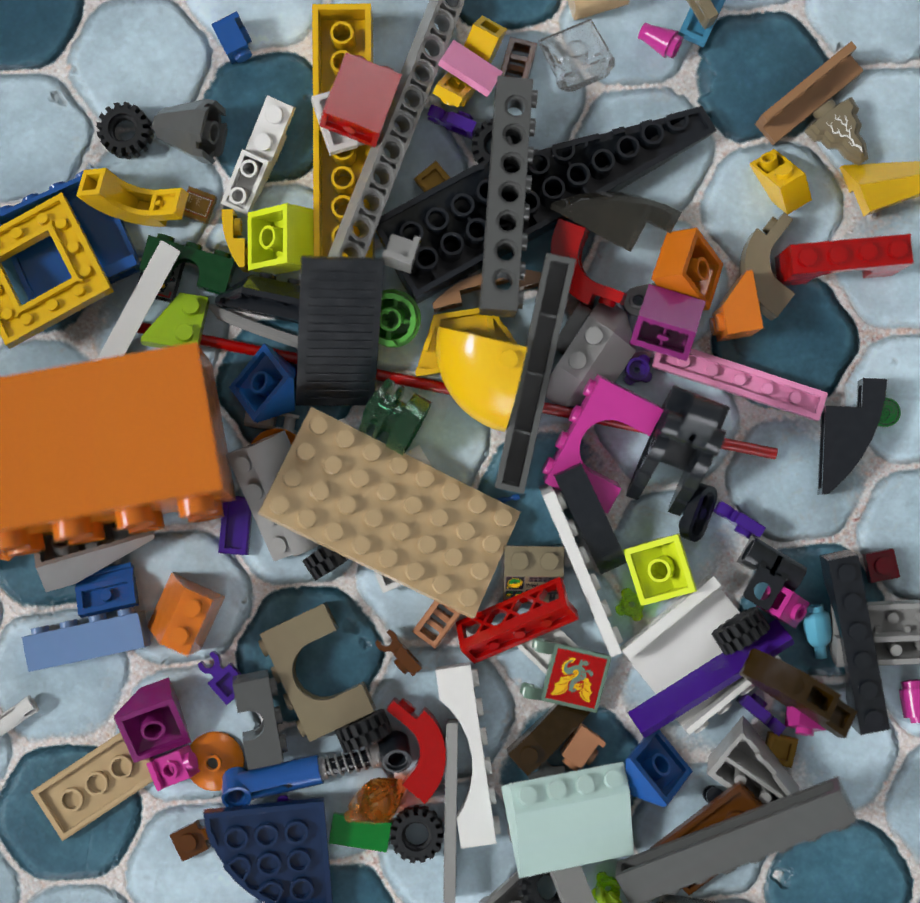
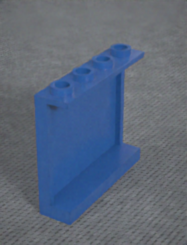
M83 171L76 174L75 179L66 183L61 181L52 184L46 192L25 196L22 199L23 202L19 204L0 207L1 226L62 192L76 215L110 284L140 272L141 261L123 221L94 209L76 196ZM51 235L10 257L29 299L26 303L72 278Z

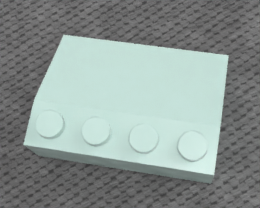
M623 762L501 786L519 878L634 854L630 790Z

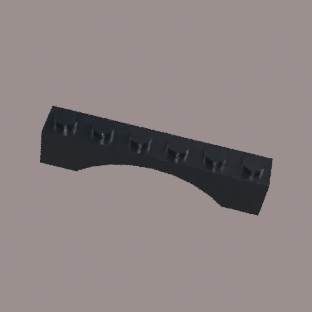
M843 550L819 555L824 584L833 608L842 646L846 676V702L848 706L857 711L851 726L860 735L890 730L858 554L850 550Z

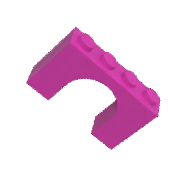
M597 374L594 380L590 378L582 393L585 395L581 406L576 405L569 417V421L572 423L567 432L562 431L555 443V447L558 449L553 458H547L541 472L544 473L543 479L546 484L560 490L554 474L581 462L604 512L608 514L622 488L618 482L590 469L583 463L580 456V443L583 435L591 426L600 421L616 420L650 436L664 409L654 402Z

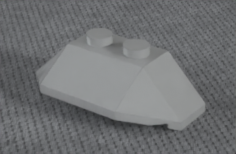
M597 303L552 371L546 393L547 399L557 405L566 407L581 405L585 398V395L582 393L590 378L594 380L598 374L614 383L617 381L636 352L635 345L629 344L632 332L626 311L616 305L612 308Z

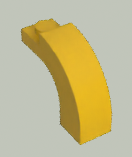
M482 15L473 24L464 47L491 64L507 29ZM448 72L436 84L433 94L438 96L443 103L459 108L460 106L464 107L476 90Z
M107 168L83 171L76 196L89 206L111 217L144 226L166 227L168 220H182L189 193L183 188L159 190L140 188L121 180Z

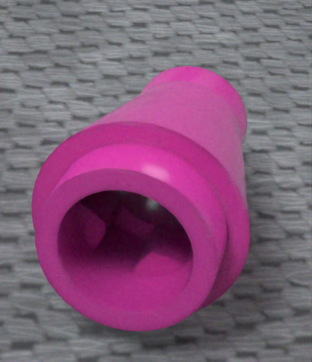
M646 22L638 34V39L644 41L664 58L668 56L673 59L683 41V37L678 35V31L650 25Z

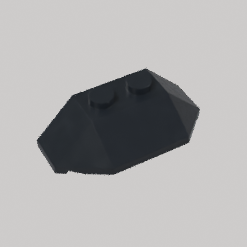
M260 272L259 276L249 275L215 298V304L220 308L298 324L300 280L288 278L287 282L276 280L277 276Z

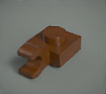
M389 629L387 634L392 638V643L384 645L378 639L375 642L377 648L383 652H393V655L397 658L394 660L395 665L404 674L410 672L414 676L422 669L423 665L399 641L397 634Z
M199 820L169 835L182 862L211 847L205 826L202 827Z

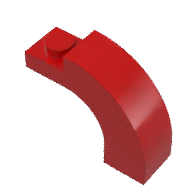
M558 219L552 236L551 254L576 259L569 293L589 306H593L596 296L599 297L598 303L612 308L615 307L616 303L624 305L627 297L626 293L594 282L588 277L583 268L582 252L590 231L585 227Z
M394 697L386 710L414 733L420 747L419 759L403 779L402 786L426 804L438 788L444 774L446 764L445 737L439 722L426 707L416 715L414 713L416 708L405 698L399 701Z

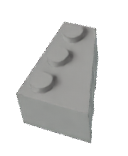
M744 715L708 757L707 775L728 789L734 783L736 784L738 781H741L763 805L799 791L798 784Z

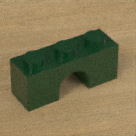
M158 233L157 237L148 235L139 267L142 273H144L160 241H164L180 251L166 280L171 281L174 269L179 264L186 262L192 263L199 268L196 286L200 290L220 295L230 288L236 268V262L234 259H231V254L221 250H214V253L202 251L203 246L186 241L185 245L174 243L175 238Z

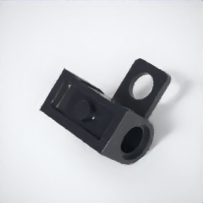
M750 537L737 560V563L756 571L743 593L744 598L764 610L771 608L782 587L794 592L802 582L807 571L806 566L756 537ZM760 582L768 584L771 591L769 597L764 600L758 599L754 594V588Z

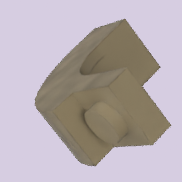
M785 212L778 219L773 216L762 231L757 228L749 236L740 258V276L747 270H753L760 312L770 321L779 316L795 295L794 292L778 281L770 266V254L774 244L793 221Z

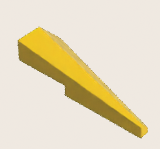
M920 161L860 164L859 166L852 164L840 167L849 193L854 192L864 217L920 196Z

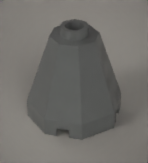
M210 99L163 108L153 118L152 122L153 131L158 139L201 163L213 164L216 161L213 157H220L223 154L228 133L227 123H222L221 116H226L225 108L216 100Z

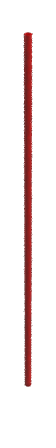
M142 322L137 333L144 334L152 324ZM202 334L200 342L201 346L254 356L262 347L260 345ZM272 348L289 363L297 365V353ZM377 369V381L450 395L446 386L441 381ZM544 402L542 413L569 419L574 408ZM604 420L596 423L598 425L642 433L616 420ZM725 438L721 447L724 450L774 460L778 453V448Z

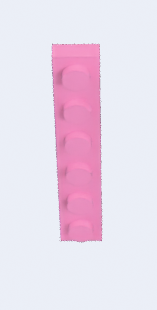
M692 348L687 361L656 352L651 368L814 421L820 420L828 395L827 392Z

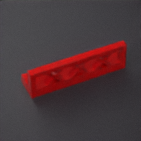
M558 577L476 613L475 618H463L456 622L461 652L475 664L579 620L577 609L568 600L564 581L561 577ZM557 589L559 598L548 603L545 602L546 595ZM528 601L532 603L527 612L523 614L517 613L523 603ZM500 613L506 614L500 624H491L496 615ZM475 624L480 625L474 635L467 637L466 628Z

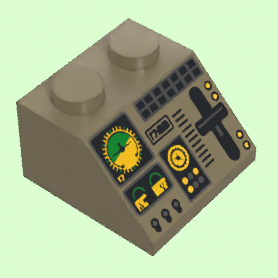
M504 546L503 601L558 577H561L564 581L563 546ZM557 589L549 592L544 601L548 603L558 599Z

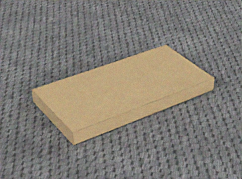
M118 733L32 790L31 793L61 840L64 841L153 782L146 763L154 758L150 757L134 763L121 733Z

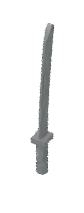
M213 304L208 305L217 319L270 340L298 348V336L257 323Z

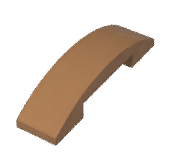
M526 269L525 279L519 280V291L538 287L541 273ZM482 273L466 278L447 289L432 303L434 313L462 307V294L481 290ZM499 278L495 281L496 286L509 283L504 278Z

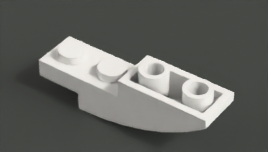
M267 95L246 149H242L221 204L245 215H248V212L252 210L286 141L287 136L285 134L295 112V107Z

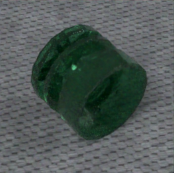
M387 378L370 398L363 412L359 431L367 434L373 425L376 426L372 438L378 440L384 431L389 433L386 447L403 456L425 420L432 402L416 393L410 397L407 403L403 402L402 398L405 387L400 385L392 396L391 392L395 382Z

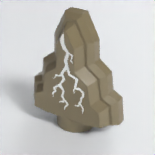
M852 97L837 105L831 99L813 113L816 121L804 130L813 142L820 141L827 149L838 150L844 159L858 166L868 159L866 142L859 134L862 126L857 117L859 108Z

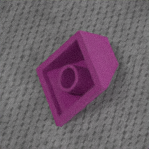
M169 677L140 687L114 715V720L134 763L191 743L182 709Z

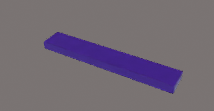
M775 619L769 623L770 630L765 635L760 636V639L753 641L749 646L747 645L742 650H737L733 654L724 655V653H721L635 707L628 714L645 739L740 679L742 676L739 673L751 649L755 648L775 657L795 644L793 638L780 622Z

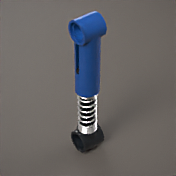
M395 730L382 738L377 745H371L370 749L366 746L363 751L358 749L357 752H350V754L346 755L342 752V755L337 757L334 753L333 758H328L327 755L320 758L316 754L251 770L242 767L230 768L224 772L222 777V803L226 807L249 805L251 800L324 784V779H329L330 775L336 778L338 773L344 776L347 771L352 774L355 769L357 772H360L361 768L368 770L369 766H372L374 769L382 766L387 771L393 773L403 772L412 763L409 738L404 732Z

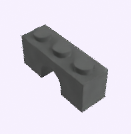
M268 669L232 676L237 712L253 711L263 718V722L258 728L243 732V745L248 770L284 763L282 753L288 752L285 734L279 735L278 724H283L280 706L274 707L273 696L278 695L275 678L269 679Z

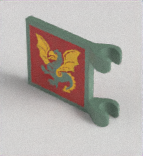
M540 637L534 638L532 648L539 653L551 654L543 688L524 682L520 688L522 696L527 699L541 700L597 713L612 657L607 654L556 643Z

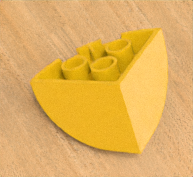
M438 327L436 336L437 363L443 383L449 394L470 417L489 428L505 432L514 405L527 347Z

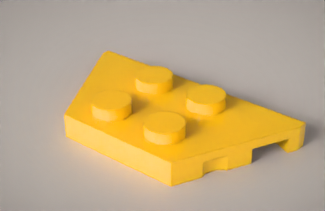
M479 308L434 314L415 374L416 377L440 373L436 356L438 327L518 344L499 316L479 315Z

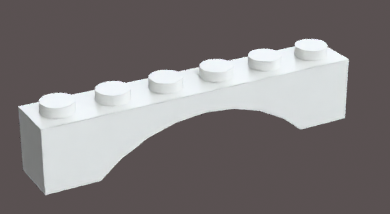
M471 662L439 666L435 669L439 699L452 711L460 722L468 739L472 755L470 785L465 799L457 811L460 846L463 849L496 844L495 834H501L499 816H493L491 805L497 804L495 787H489L487 775H492L490 757H484L483 746L488 745L486 727L480 728L478 716H484L482 698H476L474 687L480 686L477 668L471 669Z

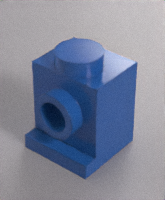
M237 11L211 24L231 64L235 62L241 63L251 58L252 53L248 44L252 40Z

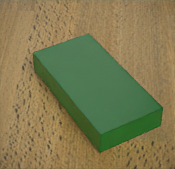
M334 812L329 843L387 853L392 821L385 820L378 824L374 823V821H370L373 823L362 822L366 818L364 816Z

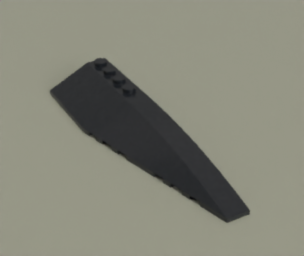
M700 106L669 114L657 120L642 121L638 125L626 128L623 126L612 129L611 132L596 133L554 144L550 148L535 149L532 165H527V175H532L530 193H525V204H530L528 222H523V233H528V242L555 228L558 219L565 221L571 219L714 134L717 130L704 108ZM490 163L474 165L381 216L375 232L384 250L388 246L391 234L412 241L414 236L421 237L420 247L411 273L395 269L405 290L417 304L482 268ZM514 164L504 165V169L507 172H518V168ZM511 192L502 194V198L507 202L517 200L516 196ZM510 221L499 223L500 227L505 231L515 229ZM506 249L497 252L499 258L510 253Z

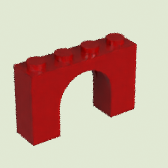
M911 234L790 244L774 258L776 278L785 286L806 284L816 277L845 271L862 270L863 279L893 276L914 264Z

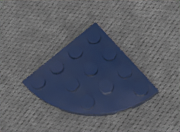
M324 797L204 809L205 829L212 848L215 849L226 872L249 894L264 903H333Z

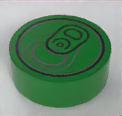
M885 398L878 424L879 427L892 426L899 420L901 410L898 403L893 399Z

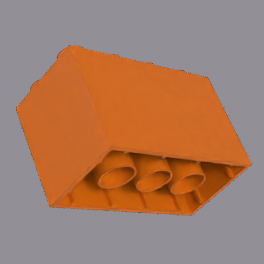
M197 342L0 377V553L8 552V556H21L45 551L43 536L54 535V541L56 542L68 541L69 545L101 541L105 539L103 525L116 523L117 530L128 529L129 534L156 531L165 528L163 514L179 511L180 518H188V523L204 522L224 517L222 503L235 501L236 496L231 467L226 456L228 450L213 365Z

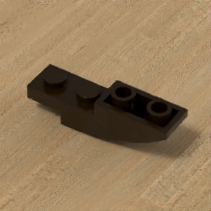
M755 648L751 649L739 675L784 706H793L836 737L846 738L857 711L841 701L839 693L814 677Z

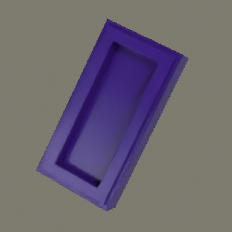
M236 496L235 501L223 503L224 517L221 518L218 553L249 555L252 512L246 498Z

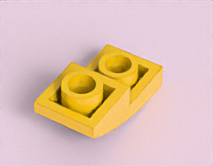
M221 209L223 231L228 248L239 268L243 272H249L248 242L245 238H238L239 235H242V219L238 218L233 209Z

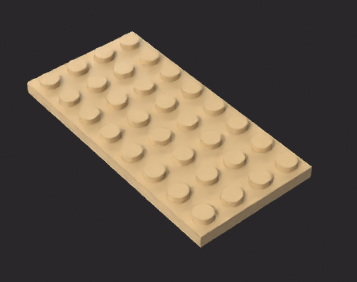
M310 407L258 515L472 619L476 616L504 552V546L507 545L521 512Z

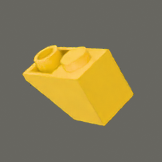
M773 149L766 152L750 163L751 169L771 201L787 215L812 200L805 172L777 150Z

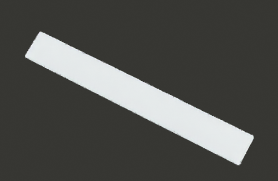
M160 241L97 360L125 355L179 256L180 251L164 241Z

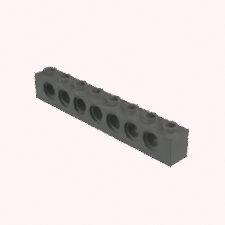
M498 76L496 81L479 315L514 318L517 309L523 308L524 291H519V280L525 279L526 262H521V251L527 250L528 233H523V222H528L530 204H525V193H530L532 175H527V165H532L534 147H529V136L534 137L536 119L531 118V108H536L538 90H532L533 79ZM512 107L518 108L522 114L514 116L509 113L508 109ZM516 136L520 143L510 144L506 137ZM514 164L518 168V172L509 173L504 169V165ZM511 192L516 196L517 200L507 202L502 198V194ZM510 221L515 229L505 231L500 227L499 223ZM506 249L511 252L513 258L502 260L497 252ZM499 278L507 279L511 287L507 290L499 289L495 281Z

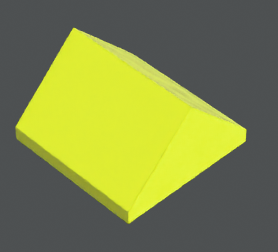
M680 534L659 537L623 550L641 606L697 591Z

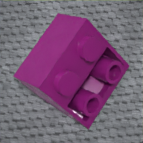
M649 284L629 344L687 361L706 301Z

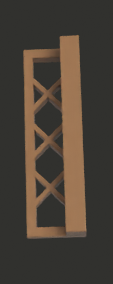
M852 41L760 116L755 125L773 146L864 71L851 56L857 48Z

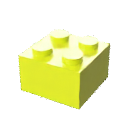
M285 203L248 212V271L277 275L300 270L301 256H314L313 209Z

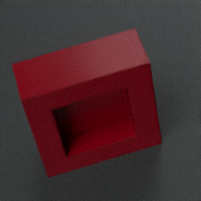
M894 548L862 554L868 583L900 577Z

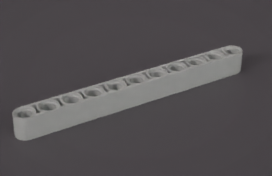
M429 0L400 74L402 76L375 148H370L328 257H342L343 252L348 257L366 256L440 67L438 64L446 52L465 0H446L448 4L445 0ZM415 72L418 74L420 81L416 78ZM404 97L409 100L410 106L406 103ZM394 122L399 125L400 132L396 129ZM384 147L389 151L390 158L385 154ZM374 173L378 175L380 184L375 181ZM364 199L368 201L370 205V211L365 208L363 203ZM353 225L358 228L359 237L354 234Z

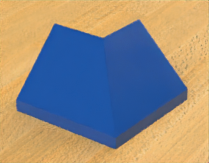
M264 343L229 388L251 419L259 423L295 410L294 379L297 376V368Z
M657 730L645 739L643 738L625 760V772L630 795L661 807H665L670 803L693 772L660 730Z

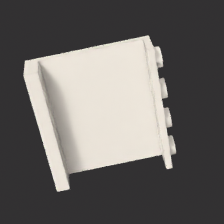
M708 575L696 585V592L683 595L620 646L622 653L655 694H658L723 653L711 633L719 625L724 624L725 621L733 618L736 614H740V612L721 590V584L712 575ZM741 677L676 718V720L689 735L692 732L697 734L708 726V719L716 713L721 715L732 706L730 701L739 694L740 696L746 695L755 685Z

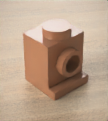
M580 723L560 749L561 755L564 756L562 762L574 771H577L579 768L582 769L585 763L590 765L598 754L596 747L600 745L604 748L606 741L583 723Z

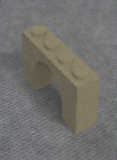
M327 602L260 633L261 640L258 641L264 656H270L274 666L271 667V671L276 682H282L286 690L283 697L290 710L294 709L299 718L296 721V725L301 736H307L309 742L364 717L376 709L364 681L332 696H318L306 690L297 677L296 661L303 647L339 628Z

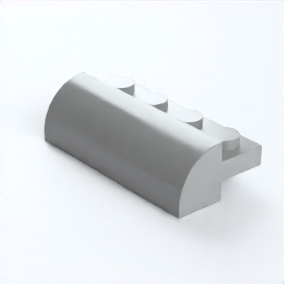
M285 430L226 455L273 561L291 555L295 557L320 545L258 515L291 447Z
M920 600L867 602L878 666L920 664ZM831 605L832 638L829 643V649L836 667H844L842 646Z

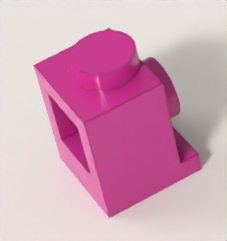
M189 744L160 755L146 763L157 791L187 780L200 772L197 756L192 752Z

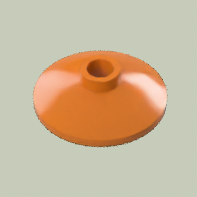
M217 731L207 732L196 738L190 745L192 752L197 756L198 768L200 770L199 773L190 779L202 789L209 791L222 790L224 772L233 767H244V754L241 746L232 736ZM209 758L217 760L218 766L216 768H211L208 765Z

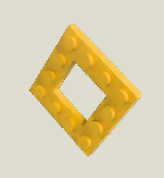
M62 192L0 226V335L8 348L15 347L114 292L76 215ZM51 235L72 278L22 305L1 262Z

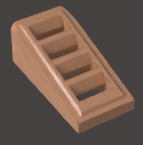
M436 601L432 603L412 631L434 649H436L461 615V613L443 605L453 613L451 617L438 607L441 603ZM434 614L446 623L445 627L433 619L431 615ZM424 624H429L439 632V635L433 634L424 627Z

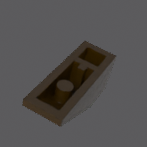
M554 704L507 748L508 755L527 776L531 775L556 751L591 712Z

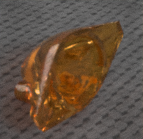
M373 778L365 783L347 806L348 811L344 814L345 820L349 823L354 821L362 824H381L390 821L396 814L406 790L402 786L403 780L396 778Z

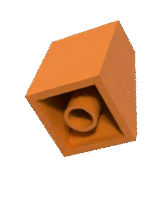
M171 573L147 627L159 644L189 656L202 649L225 596L175 573Z

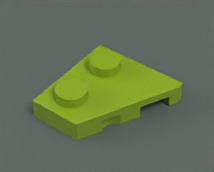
M180 292L141 336V344L165 348L197 342L200 346L210 303L209 297Z

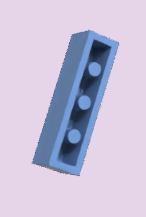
M135 607L117 610L118 616L107 618L106 613L89 616L88 623L78 624L77 619L60 622V629L49 631V625L30 629L31 635L22 637L28 672L150 646L151 640L145 610L136 612Z

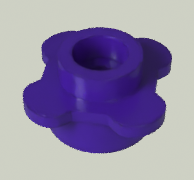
M642 354L639 357L630 359L624 368L626 375L624 382L627 385H633L639 381L644 383L651 381L653 375L650 372V359L647 355ZM635 367H638V368H639V372H638V373H636V372L634 371V368H635Z

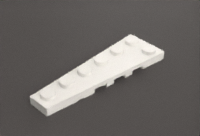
M548 484L539 486L606 648L611 657L622 653L619 644L623 642L617 626L611 628L608 617L612 616L606 599L600 601L596 591L600 590L601 586L595 573H588L585 564L589 563L590 560L584 546L578 547L574 537L579 534L573 520H566L563 510L567 508L563 495L558 489H553Z

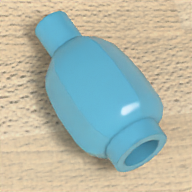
M823 604L809 605L806 615L802 620L805 638L814 647L815 659L827 658L826 646L832 638L831 617L829 612L824 610Z

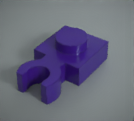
M431 104L427 113L428 121L445 126L446 130L465 138L473 139L477 129V122L473 120L474 118L470 114L463 111H458L457 113L447 112Z
M722 501L718 502L713 510L714 513L735 525L734 531L746 539H750L751 536L760 538L766 529L763 525L736 511Z
M212 651L209 655L214 659L213 667H208L203 661L198 663V667L203 673L213 676V679L207 684L228 705L235 699L232 676L240 675L241 673L232 663H229L224 668L220 654Z
M753 693L751 696L748 694L744 696L739 695L736 699L741 706L778 736L785 730L786 726L765 709L768 704L756 693Z

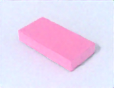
M455 40L452 41L438 64L486 97H488L495 86L497 77L503 73Z

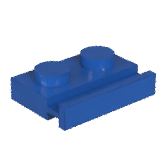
M131 562L102 568L76 583L78 616L81 618L139 605L134 565Z

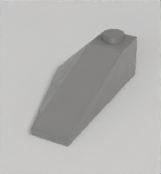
M116 523L103 525L104 540L80 545H69L68 541L56 542L54 541V535L43 536L46 550L34 553L36 570L45 591L61 589L80 582L155 539L154 531L129 534L128 529L117 530Z

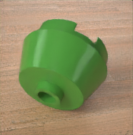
M397 289L382 290L379 344L390 348L404 346L414 339L420 329V309L409 294Z

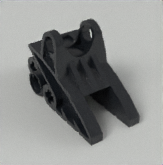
M673 386L661 407L664 411L648 438L628 486L626 496L638 500L659 461L684 470L668 508L669 513L681 516L687 503L706 475L713 457L717 456L721 450L726 436V430L721 428L730 407Z

